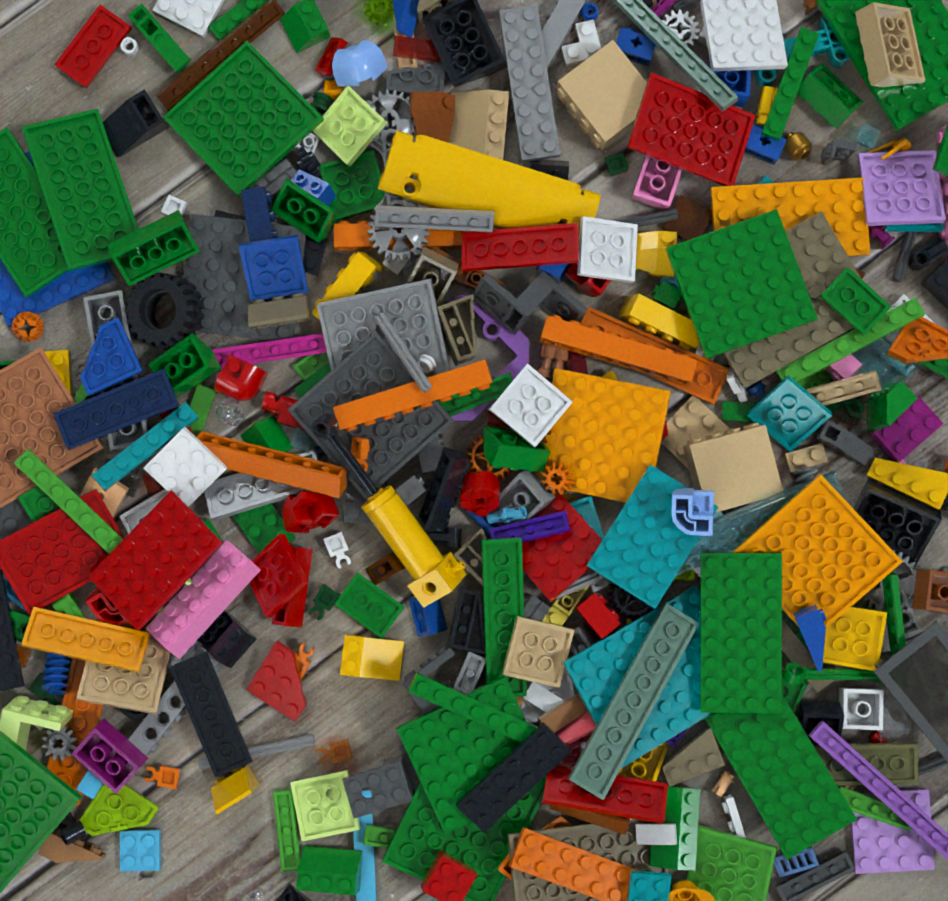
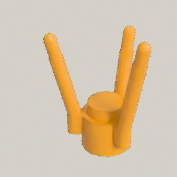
M902 137L899 140L894 139L865 153H876L891 147V151L881 157L884 160L895 152L909 151L912 146L906 137Z

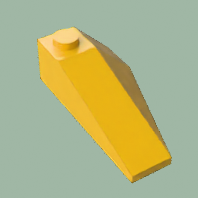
M652 231L637 233L636 270L647 271L652 276L674 277V272L665 249L677 244V232Z

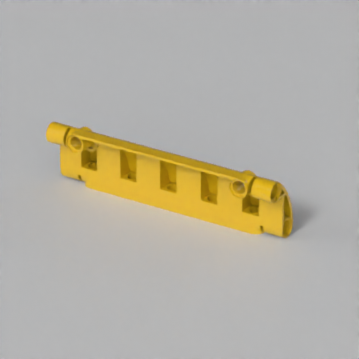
M398 130L394 133L386 166L378 185L379 190L396 194L404 200L429 208L494 211L493 227L498 229L557 225L558 222L563 221L565 224L578 223L579 234L580 218L583 216L595 218L601 195L585 189L582 190L581 186L577 183L432 137L416 135L414 142H412L413 135ZM411 175H415L417 179L415 180L409 177ZM404 186H410L413 189V193H407Z

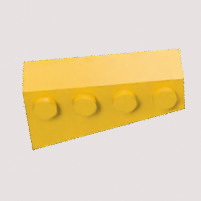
M367 252L354 253L348 260V266L345 269L342 268L336 275L338 279L335 283H331L325 289V296L322 299L319 298L314 303V310L311 313L320 320L317 303L361 294L362 291L360 289L370 285L374 280L373 274L377 270L381 272L384 266Z
M641 294L626 296L617 316L618 318L639 326L647 332L659 335L665 341L677 343L679 347L688 351L689 349H697L699 340L690 319Z

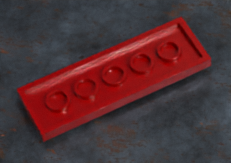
M578 223L496 229L493 232H462L463 272L579 263Z
M557 765L546 776L542 802L544 804L664 824L668 790L667 783L617 775L604 800H601L567 779L573 769L572 767Z

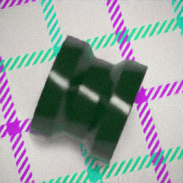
M313 92V102L310 105L317 112L325 113L328 110V103L331 102L332 98L325 93Z

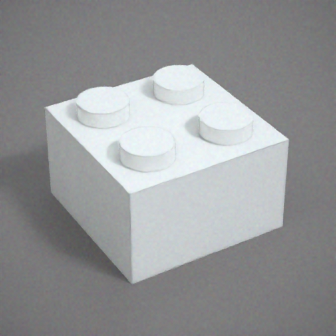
M838 687V702H840L844 713L842 729L883 730L884 690L878 688Z

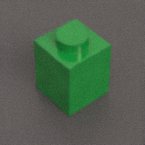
M664 281L660 286L656 284L651 293L654 296L653 301L671 310H674L682 296L680 290Z

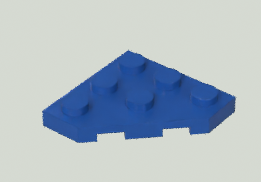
M115 318L99 327L97 338L87 358V364L80 376L88 396H92L144 372L120 318Z

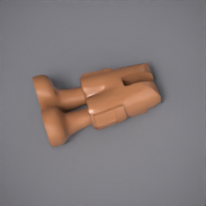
M542 343L539 357L543 361L541 367L536 371L549 381L551 360L555 361L554 369H563V363L568 361L569 351Z

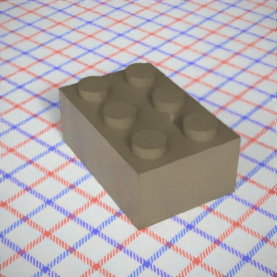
M423 247L404 284L432 279L438 307L457 273L459 264Z

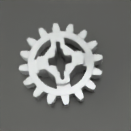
M680 9L678 14H675L674 11H671L670 16L666 14L663 22L681 40L690 37L684 43L692 48L694 42H697L699 38L696 35L700 33V29H696L699 22H693L695 16L688 17L689 12L687 11L685 14H682Z

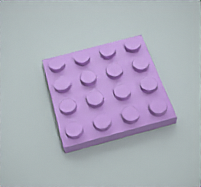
M936 150L895 152L884 160L881 157L887 152L858 154L860 178L865 177L862 181L866 226L945 222L946 216L940 176L938 172L932 170L936 159Z
M929 789L900 790L931 818ZM871 791L859 792L877 798ZM853 812L858 819L851 823L855 874L935 870L933 847L912 828L910 831Z

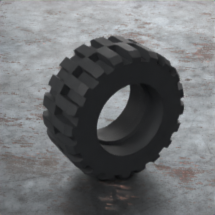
M155 273V275L137 282V288H132L130 292L132 295L130 298L128 297L126 302L129 303L128 308H126V315L129 316L127 323L128 326H132L131 332L137 336L140 342L146 343V345L151 347L169 349L190 334L194 333L197 335L195 333L196 330L201 329L200 321L201 319L204 320V314L202 313L204 302H200L202 298L200 292L195 291L196 287L193 283H189L187 279L168 273ZM169 293L175 301L176 312L170 325L161 329L155 320V307L160 298Z

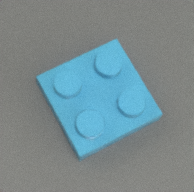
M161 829L121 830L120 871H160Z

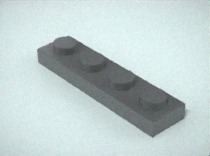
M843 851L819 863V866L807 869L776 885L775 888L782 901H796L856 869L848 853Z

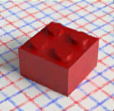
M592 592L578 603L575 609L595 634L603 639L620 625L618 621L620 617L613 609H608L605 606L607 601L601 594Z
M440 850L421 883V889L439 901H463L477 873L474 868Z

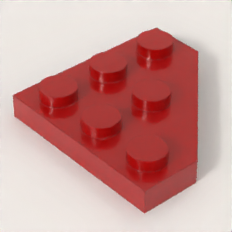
M277 641L246 690L296 722L306 707L307 702L303 695L302 681L295 662V653L292 649Z

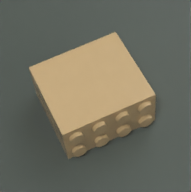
M612 40L558 80L555 96L561 104L564 103L568 108L567 112L572 119L576 118L580 123L579 128L581 131L591 137L592 145L603 152L633 129L647 82L615 41Z
M759 422L743 426L744 430H740V428L724 431L725 435L723 436L721 433L706 436L704 441L702 438L687 441L688 445L683 446L694 490H714V504L718 506L716 512L784 494L766 425L760 426Z

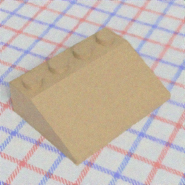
M873 2L856 11V23L859 28L860 42L863 47L864 61L867 66L868 79L871 86L889 87L925 82L910 8Z
M479 90L452 92V95H456L455 115L448 143L503 160L509 91Z

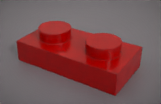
M331 37L315 71L320 75L331 76L333 73L332 62L334 54L338 49H345L348 42L343 38Z

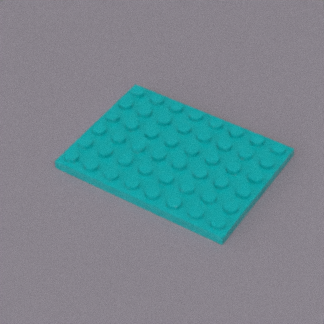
M697 585L665 602L698 622L699 625L621 768L711 714L700 712V591ZM663 604L562 662L596 726Z

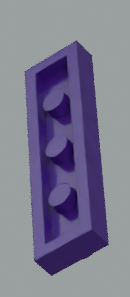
M562 511L490 529L491 539L521 537L522 543L570 532L571 530L567 512Z

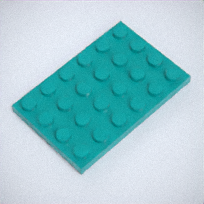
M650 464L588 562L587 567L653 609H656L699 540L700 535L684 534L683 531L677 528L672 519V492L687 487ZM714 504V514H715V512H716L717 509H718V506H716V505Z

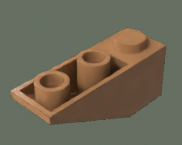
M56 828L44 841L38 853L56 863L102 860L107 855L102 852V848L96 845L89 846L85 844L83 839L65 845L59 828Z

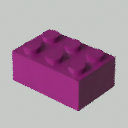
M918 394L916 395L918 399L890 426L868 434L893 462H901L943 425V422Z
M105 719L89 733L71 754L115 794L121 790L149 759Z

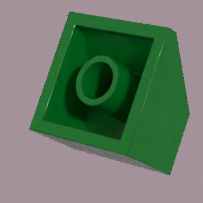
M302 0L294 4L280 18V22L296 53L331 37L329 29L314 0Z

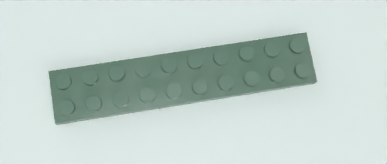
M663 604L567 778L568 780L604 800L699 625L698 622L671 605Z

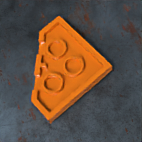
M921 317L903 327L887 355L904 364L948 358V330Z

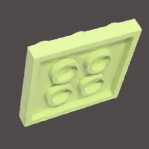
M347 86L322 116L324 121L313 132L343 162L351 166L388 122L350 86Z
M349 770L290 782L302 841L361 829L359 818H353L342 780L350 776Z

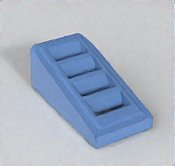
M812 846L791 857L795 867L791 868L789 860H786L783 854L776 856L774 861L779 877L819 866ZM805 853L808 854V857L810 859V861L808 862L805 859ZM798 855L800 856V859L802 861V864L800 865L796 858V856ZM781 860H784L787 867L786 870H783Z

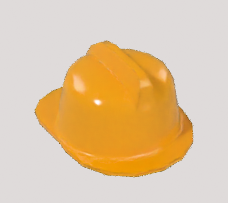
M687 880L679 881L672 885V891L669 892L668 901H715L709 892L699 889L693 882Z

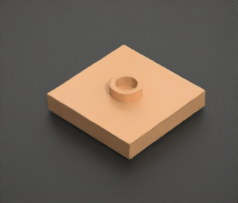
M96 467L93 469L80 497L97 488L114 518L129 488L118 481L105 492L92 477V474L99 470Z

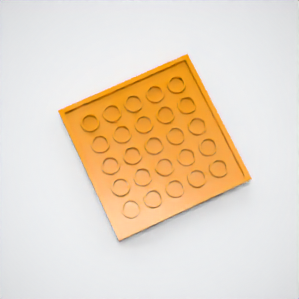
M555 368L552 385L573 402L541 440L551 451L545 467L547 465L552 467V462L555 461L559 467L560 462H564V469L567 466H571L568 473L575 474V476L569 478L575 481L573 485L568 484L571 488L569 491L626 503L650 464L656 468L671 391ZM535 471L536 476L541 481L547 478L541 475L542 472ZM556 475L554 479L560 481L562 477Z
M821 474L814 478L731 552L782 553V610L798 625L793 613L816 604L818 610L822 609L827 620L823 621L826 628L903 562Z

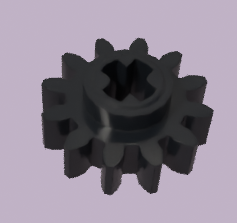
M303 146L297 149L295 153L299 158L296 160L298 167L304 172L319 177L321 174L317 167L320 166V163L312 151L307 153Z

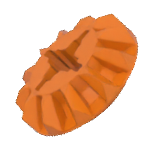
M28 311L22 312L14 318L12 331L15 337L22 342L31 343L41 337L44 331V324L37 314ZM26 319L30 326H36L30 329L29 335L26 329H20L25 326Z

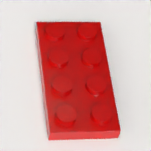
M99 5L54 65L87 89L123 39L132 30V27L108 9Z

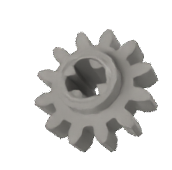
M67 725L60 731L48 729L47 734L49 736L42 737L44 741H47L46 744L41 746L42 748H48L45 755L53 754V760H56L59 756L61 760H65L66 754L72 756L73 751L71 749L78 747L73 742L79 739L78 737H72L75 730L67 731ZM59 739L64 741L61 746L57 745Z

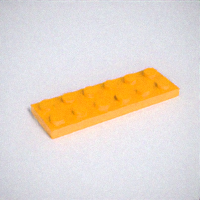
M33 607L21 645L140 673L151 635L143 631Z

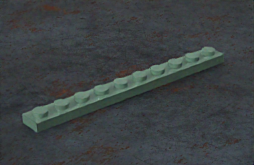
M612 0L722 112L737 102L738 96L642 0Z

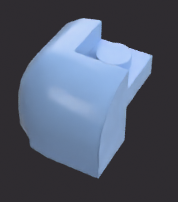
M362 40L358 45L349 46L347 49H338L334 54L332 70L337 86H359V82L369 78L375 80L388 68L380 48L368 40Z
M694 488L674 490L672 492V519L677 528L683 531L684 534L712 536L714 490H694Z

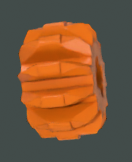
M556 461L552 462V467L547 465L545 468L548 472H542L541 474L547 477L541 481L543 484L548 483L545 490L552 488V494H556L558 489L560 495L564 494V489L569 491L571 488L568 484L573 485L575 482L569 479L575 476L574 473H568L571 466H567L564 469V462H560L558 467ZM556 475L561 476L562 480H555L554 477Z

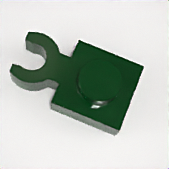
M323 584L313 599L317 605L309 610V615H312L317 610L320 613L317 620H321L325 615L324 609L331 611L341 594L328 585Z
M39 673L28 690L43 701L49 697L52 705H59L60 703L55 700L56 695L42 690L41 687L45 684L42 679L45 675Z

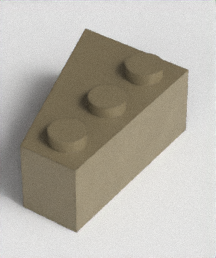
M473 294L437 307L443 336L455 366L471 361L477 356Z
M481 528L453 556L459 562H464L465 568L483 586L481 539L487 538Z
M709 726L703 728L700 733L691 738L688 743L662 763L661 770L669 787L725 766L711 728Z

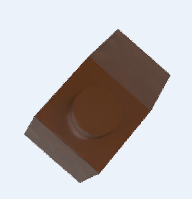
M392 552L367 567L366 571L372 582L377 585L405 569L396 554Z

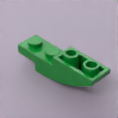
M142 3L128 15L135 26L177 73L191 61Z

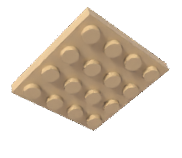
M150 633L151 636L140 673L86 661L76 699L78 701L157 715L171 652Z

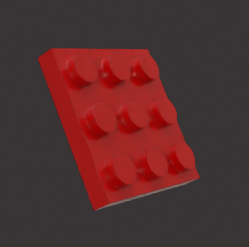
M279 534L252 560L261 570L249 583L265 617H272L308 583L285 534Z

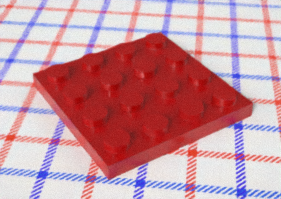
M560 494L555 496L556 498L533 518L566 511L571 531L522 543L523 570L550 602L556 599L590 569L587 567V564L602 542L597 533L566 498Z

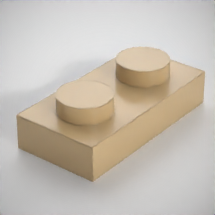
M823 443L784 454L789 473L828 462Z

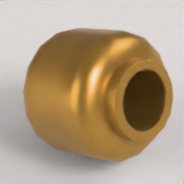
M791 132L785 137L787 140L783 149L792 160L802 161L810 155L812 144L804 133Z

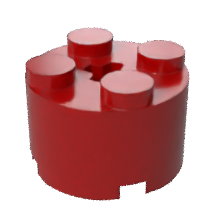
M473 471L463 477L460 495L461 508L484 517L499 506L500 483L495 474L488 471L474 474Z

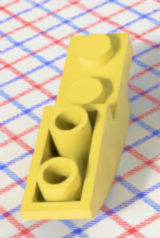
M589 586L555 599L542 622L563 626Z

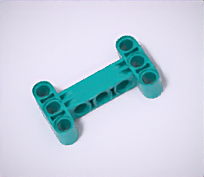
M822 15L818 22L820 31H816V33H819L811 57L826 53L830 65L834 68H840L846 63L849 56L839 40L838 42L831 40L830 36L836 37V35ZM797 37L783 40L787 62ZM835 54H840L843 60L836 58ZM776 69L753 70L756 82L760 87L770 86L776 77ZM762 74H768L770 79H764Z

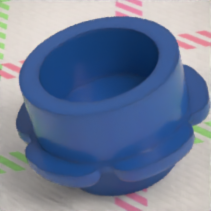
M589 2L582 7L580 14L586 21L595 20L599 15V9L597 5Z
M759 380L747 388L750 392L749 395L755 397L763 395L766 384Z

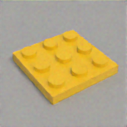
M851 606L826 628L823 662L871 671L879 668L887 612Z

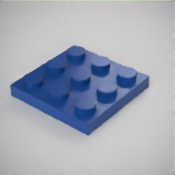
M298 235L239 244L251 301L309 292Z

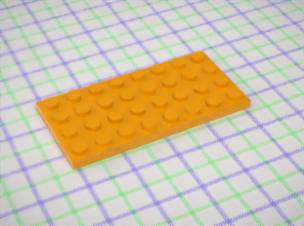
M865 177L711 187L713 231L776 209L778 210L783 227L787 231L822 211L848 257L870 255L869 228L866 226L862 181Z

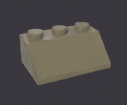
M303 293L291 295L292 298L289 299L279 296L273 297L270 302H265L264 299L254 300L253 304L248 305V326L252 329L311 321L309 299L307 296H303Z

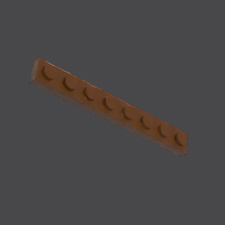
M276 0L267 1L156 93V97L164 107L170 111L245 41L253 42L277 22L285 13Z

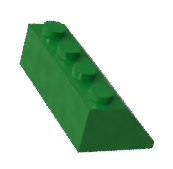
M179 210L107 244L110 255L128 286L200 252Z
M902 381L897 383L891 382L889 385L886 384L882 387V390L871 393L869 395L870 400L866 403V430L871 433L890 426L918 397Z
M668 786L664 823H676L677 844L650 845L649 866L674 870H696L701 789Z

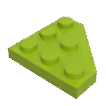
M103 784L79 821L84 826L85 832L91 836L148 825L160 806L127 784L117 794Z

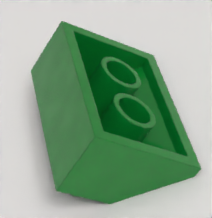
M823 63L803 80L798 90L800 98L809 102L813 110L821 114L826 119V122L836 129L864 103Z
M285 179L271 211H274V214L318 243L329 235L336 221L334 209L288 179Z
M194 333L149 363L153 373L162 369L166 370L176 398H179L221 369L214 352Z
M487 426L483 428L484 457L492 467L498 469L505 467L515 471L522 469L528 472H543L551 451L542 441L534 448L514 430Z
M304 845L297 869L296 890L355 896L360 891L362 850Z

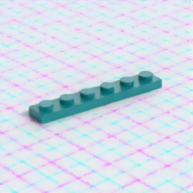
M185 402L92 474L93 479L106 492L166 445L184 427L188 428L197 421L198 415Z

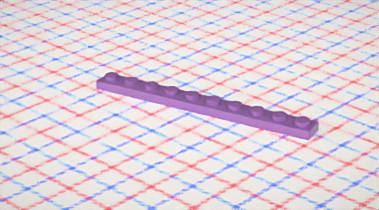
M821 720L808 736L948 860V833Z

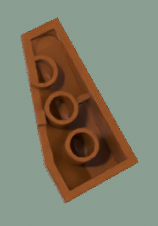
M440 91L411 92L410 115L411 118H414L415 136L425 135L448 143L455 115L456 95Z

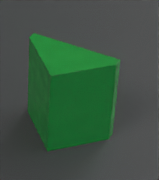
M274 415L254 423L241 435L244 442L286 453L294 448Z

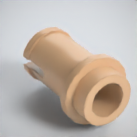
M727 771L720 773L721 777L714 788H712V791L716 792L720 797H723L729 785L734 783L733 779L735 777Z

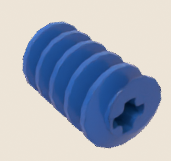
M47 653L45 655V659L48 661L44 663V666L47 668L43 671L45 677H43L42 681L45 684L41 688L44 692L53 695L67 694L66 691L61 690V688L68 687V684L62 682V680L69 678L63 674V672L69 671V668L64 667V665L70 664V661L65 659L67 656Z

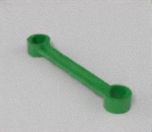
M788 663L783 673V679L792 685H799L803 680H875L877 683L884 685L874 671L865 669H822V671L818 672L815 668H804L797 663ZM895 669L888 673L893 678V680L896 676Z

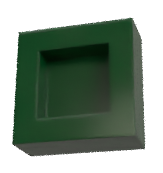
M623 152L604 158L610 177L628 172L629 168Z

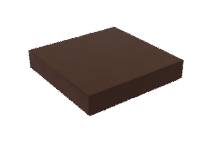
M680 195L674 206L678 212V219L667 221L663 230L677 232V237L687 241L704 234L712 218V210Z

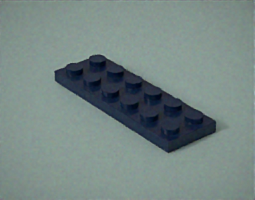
M162 369L53 414L67 450L70 451L180 405L166 370Z

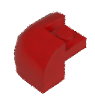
M572 263L564 273L568 279L577 285L575 289L589 297L601 295L611 282V280L577 275L578 263Z
M229 355L222 372L220 371L214 389L217 393L239 402L248 401L256 397L260 392L268 373L251 363Z
M301 491L298 495H288L283 506L282 516L286 532L309 533V529L319 526L324 529L339 516L333 497L318 492Z
M96 588L87 597L86 604L101 622L117 626L128 622L99 588Z

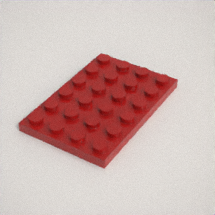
M651 73L627 148L719 185L734 186L756 115L732 105L722 112L705 94Z
M97 488L80 497L123 539L125 538ZM61 508L0 540V567L28 615L32 613L33 607L43 608L92 581L88 576L109 555Z
M171 490L88 577L129 623L139 631L210 558L223 542Z

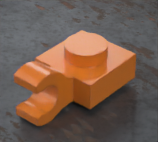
M352 436L351 453L366 472L368 464L364 459H367L370 450L369 439L361 436Z

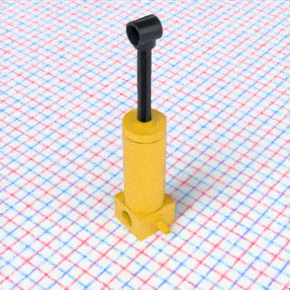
M330 413L321 415L312 423L311 430L317 438L330 442L369 497L361 508L412 576L413 580L407 586L424 608L452 592L467 574L464 571V562H458L451 552L442 556L394 488L389 485L384 489L380 488L378 490L337 434L339 430L336 417Z

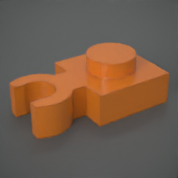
M306 642L300 645L299 653L294 652L301 680L312 662L308 657L312 656L315 652V647L310 652L305 651L304 646Z
M161 765L159 771L154 766L146 767V770L152 771L153 775L152 777H144L145 781L158 780L157 786L171 789L178 788L180 768Z

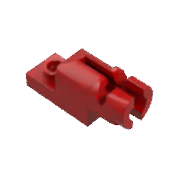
M267 391L262 403V410H266L276 416L279 414L277 420L279 424L306 431L288 411L298 400L282 395L280 400L277 401V395Z

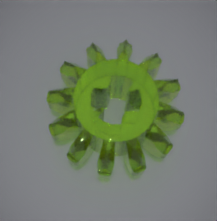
M367 0L368 3L364 4V9H366L364 13L366 17H369L370 23L375 21L376 25L379 26L380 22L383 21V24L386 26V20H393V1Z

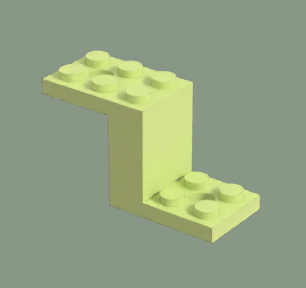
M16 696L2 709L0 731L26 751L31 724L60 731L72 718L74 710L68 709L64 705H51L43 700H30L27 696Z

